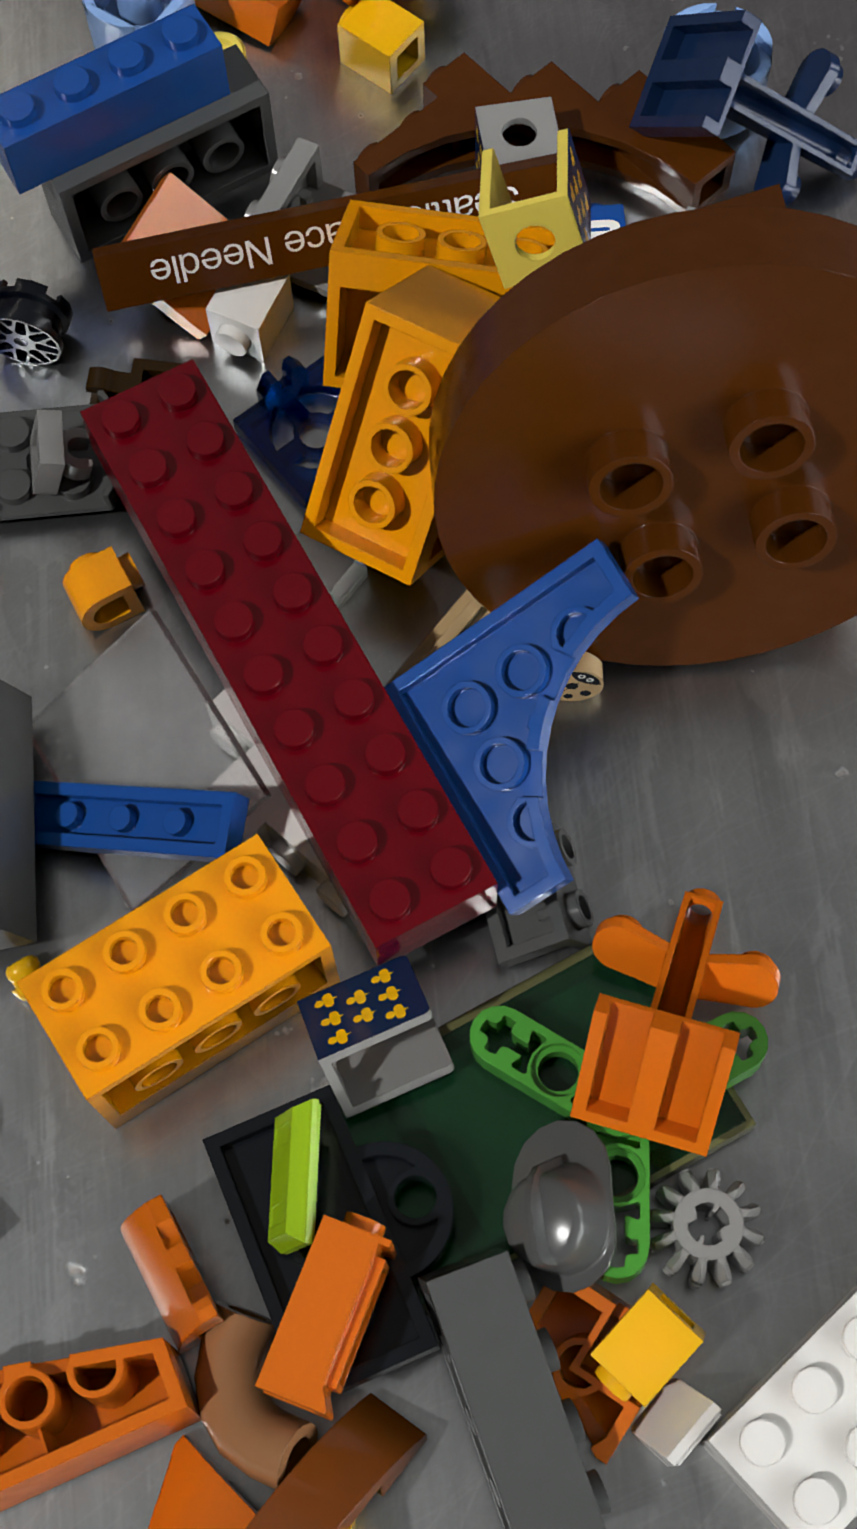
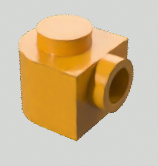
M112 546L100 552L86 553L71 563L68 572L63 578L62 585L82 625L88 630L100 631L109 629L145 611L135 592L136 589L144 586L145 583L129 552L117 557Z

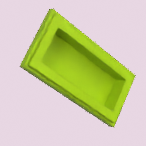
M310 1099L298 1104L275 1118L268 1243L280 1254L288 1255L309 1246L315 1238L321 1104H319V1099Z

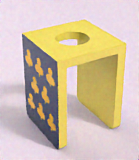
M569 128L557 131V192L512 203L494 149L490 148L482 151L478 218L504 289L514 287L531 272L558 255L591 239L590 195ZM541 226L553 233L555 243L546 252L531 254L519 248L516 238L517 234L524 228Z

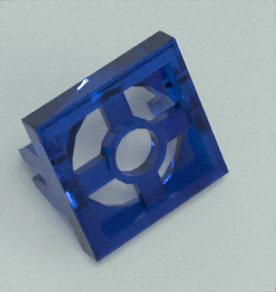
M287 356L282 362V378L278 381L269 370L264 372L256 389L258 402L234 418L233 424L239 436L299 503L307 509L318 468H306L294 463L304 456L312 459H321L324 446L321 448L308 447L301 441L300 435L307 426L314 423H321L330 427L335 410L329 414L322 412L310 413L299 399L311 394H326L338 398L341 389L323 386L324 356L307 368L299 360ZM283 412L295 425L293 430L294 439L277 450L273 444L272 428L277 415Z

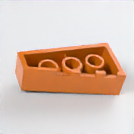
M161 1337L70 1354L69 1358L35 1364L28 1361L2 1366L3 1370H0V1512L201 1421L198 1403L179 1352Z

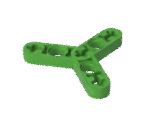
M492 1006L481 1011L473 1020L470 1028L471 1052L476 1062L488 1072L566 1119L577 1121L594 1130L606 1146L610 1161H625L635 1170L638 1182L634 1190L626 1196H613L614 1213L638 1209L639 1219L625 1215L623 1222L625 1244L636 1246L637 1254L626 1255L623 1267L609 1266V1269L600 1278L604 1282L613 1284L630 1282L638 1277L646 1266L650 1249L649 1140L570 1117L585 1050L516 1009L507 1006ZM732 1011L707 1022L711 1025L741 1033L739 1039L748 1036L752 1040L746 1053L747 1059L741 1060L735 1054L726 1089L747 1079L760 1069L768 1051V1036L764 1026L757 1018L745 1012ZM504 1025L511 1027L512 1042L527 1053L530 1051L533 1040L541 1044L532 1053L526 1073L516 1070L522 1065L521 1055L510 1048L502 1046L496 1054L488 1051L489 1042L485 1034L488 1029L498 1033L503 1029ZM553 1057H562L571 1061L578 1071L576 1083L565 1091H553L546 1088L538 1076L540 1067L546 1060Z

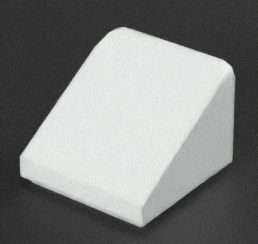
M673 1378L667 1382L632 1424L631 1431L667 1467L680 1466L720 1418L721 1414L719 1412L722 1409L682 1380Z

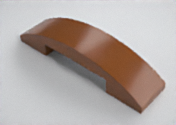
M372 1393L368 1394L343 1415L306 1453L245 1529H348L376 1492L382 1497L385 1495L426 1442L427 1434Z

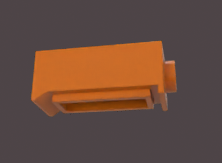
M346 1212L343 1222L323 1215L255 1384V1387L264 1390V1394L330 1421L333 1420L334 1415L330 1395L332 1392L341 1395L390 1269L387 1261L383 1258L385 1256L394 1260L397 1254L392 1240L383 1237L386 1231L384 1225L353 1212Z

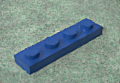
M34 780L35 848L212 862L242 843L250 799L237 792Z

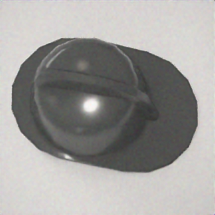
M557 1120L539 1128L524 1143L514 1164L512 1191L508 1197L503 1215V1228L508 1244L517 1256L523 1260L532 1277L553 1291L574 1293L594 1285L609 1269L616 1251V1219L612 1171L607 1148L594 1130L577 1121Z

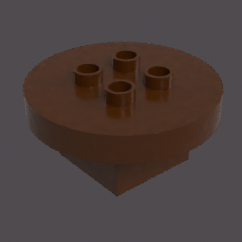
M779 183L694 210L674 212L634 222L598 235L558 255L531 272L506 292L477 321L459 345L442 377L434 399L429 425V460L438 536L448 562L460 582L471 595L491 613L598 538L607 545L639 597L636 602L621 612L586 650V652L595 655L601 661L654 666L695 665L727 661L794 644L857 615V225L827 215L786 208Z

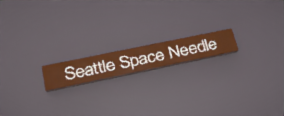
M557 153L500 165L512 203L557 192ZM481 169L92 248L93 259L107 312L329 266L330 248L350 199L479 216Z

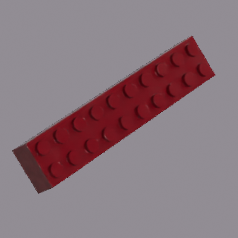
M191 359L80 411L96 456L376 965L379 966L397 957L404 956L496 907L498 889L496 879L194 360Z

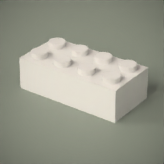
M857 1283L699 1442L777 1529H844L857 1516Z

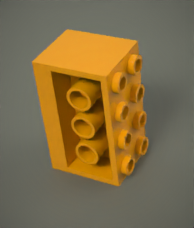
M350 199L329 253L323 386L341 389L366 301L427 265L438 268L500 297L511 289H504L478 216ZM529 226L517 234L516 243L520 249L527 253L540 254L548 251L554 245L555 237L545 227Z
M427 265L366 301L300 533L409 586L445 555L438 536L434 514L429 460V425L434 399L444 372L459 345L477 321L501 298L500 296L431 265Z
M257 833L16 983L85 1099L117 1129L299 1013L300 1009L297 1001L340 983L331 944Z

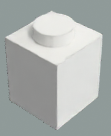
M290 274L217 289L205 309L212 341L232 355L244 356L246 354L264 362L294 309Z

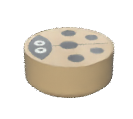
M589 652L583 654L567 682L560 701L586 700L602 691L604 687L603 664L598 657Z

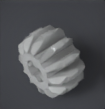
M710 1168L706 1172L703 1188L701 1189L690 1169L681 1171L678 1175V1184L682 1194L666 1184H662L656 1191L657 1198L669 1211L650 1209V1225L666 1229V1233L656 1235L650 1239L649 1251L651 1253H659L668 1248L672 1249L675 1255L666 1262L663 1268V1272L669 1277L676 1274L684 1262L691 1265L688 1283L689 1287L693 1289L702 1287L706 1278L707 1267H709L718 1287L723 1288L731 1284L732 1278L728 1262L736 1269L745 1273L755 1264L751 1255L740 1245L759 1247L765 1240V1234L758 1229L744 1227L745 1222L752 1221L762 1214L760 1204L750 1203L739 1208L735 1200L744 1193L746 1184L738 1179L730 1185L725 1193L720 1191L721 1174L717 1168ZM699 1211L706 1213L705 1221H708L713 1216L720 1225V1230L712 1237V1245L703 1244L704 1235L695 1240L689 1232L688 1227L697 1219V1212Z

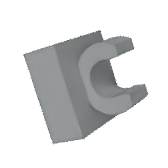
M37 409L30 437L33 494L57 495L62 475L71 480L79 481L89 478L91 474L93 459H80L69 453L70 450L74 449L80 451L88 450L90 439L87 431L84 428L74 427L63 432L62 411Z

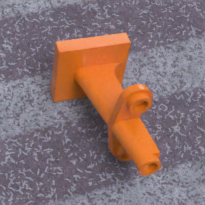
M696 888L689 892L685 891L670 943L643 928L638 920L628 915H615L605 919L598 925L592 941V949L596 958L606 967L654 986L656 990L650 1007L606 994H599L593 1011L570 1117L707 1157L741 1033L692 1019L697 999L750 1008L764 1007L776 998L781 981L778 967L768 955L762 952L748 951L742 954H710L724 902L713 891L705 888ZM696 904L704 905L712 913L700 915L695 913L691 906Z

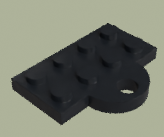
M327 1085L207 1137L202 1141L274 1329L277 1332L311 1245L287 1255L280 1254L268 1243L274 1122L277 1116L288 1109L310 1099H319V1104H321L315 1235L323 1215L343 1222L346 1212H353L384 1225L386 1231L383 1237L392 1240L397 1252L394 1260L385 1256L383 1258L387 1261L390 1269L342 1390V1393L440 1349L413 1281L418 1276L429 1272L445 1253L453 1234L455 1213L448 1182L439 1167L426 1154L412 1146L393 1141H376L356 1147L330 1085ZM415 1181L430 1185L436 1192V1203L433 1209L427 1215L420 1218L407 1217L396 1206L399 1191L406 1184ZM332 1392L330 1397L333 1398L339 1394Z

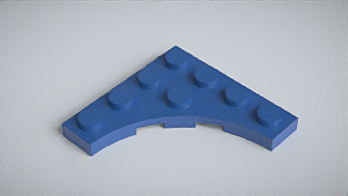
M598 538L384 687L498 883L497 893L510 915H521L574 881L557 843L548 807L546 766L551 727L563 691L583 654L597 636L621 612L639 599L607 545Z

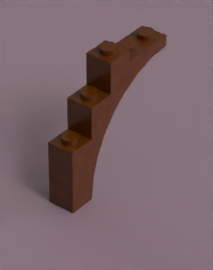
M464 52L447 66H440L435 69L427 81L423 83V109L410 113L397 129L380 142H374L365 147L358 158L353 161L356 194L428 180L446 172L475 166V107L543 97H552L558 130L569 128L582 168L617 177L655 195L677 212L686 211L688 206L694 208L707 206L729 188L736 152L719 137H645L631 129L629 126L647 80V76L640 70L622 84L616 83L610 86L598 102L552 61L534 75L529 74L523 77L510 93ZM524 124L511 125L502 134L504 140L514 146L528 145L537 136L530 126Z

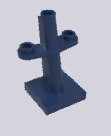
M745 9L670 16L629 126L631 129L645 137H719L724 121L727 118L767 139L754 191L780 183L786 206L790 205L800 192L801 179L797 175L800 156L846 181L857 178V139L814 115L824 97L831 95L842 81L843 68L836 54L827 49L819 48L807 55L800 64L784 97L743 72L762 20Z

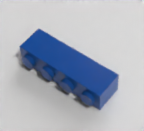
M192 4L1 93L0 163L18 193L22 194L229 95L230 89L222 44L195 4Z

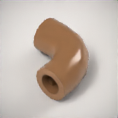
M214 1301L224 1321L202 1333L194 1373L200 1419L220 1455L248 1477L276 1490L291 1470L318 1442V1431L316 1425L283 1410L274 1403L271 1396L263 1393L264 1390L255 1387L276 1334L271 1319L231 1303Z

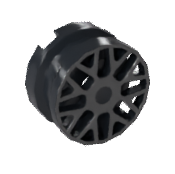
M17 278L15 286H7L8 282L4 279L0 281V353L13 360L34 365L51 364L59 360L64 346L61 335L67 333L73 316L70 303L62 295L57 296L56 300L46 294L48 286L32 280Z

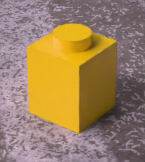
M360 0L356 5H351L344 11L337 24L340 62L391 95L425 60L424 21L391 0Z
M652 1283L591 1352L590 1355L600 1364L594 1372L599 1380L620 1400L627 1402L633 1396L646 1407L704 1342L706 1332L658 1286Z

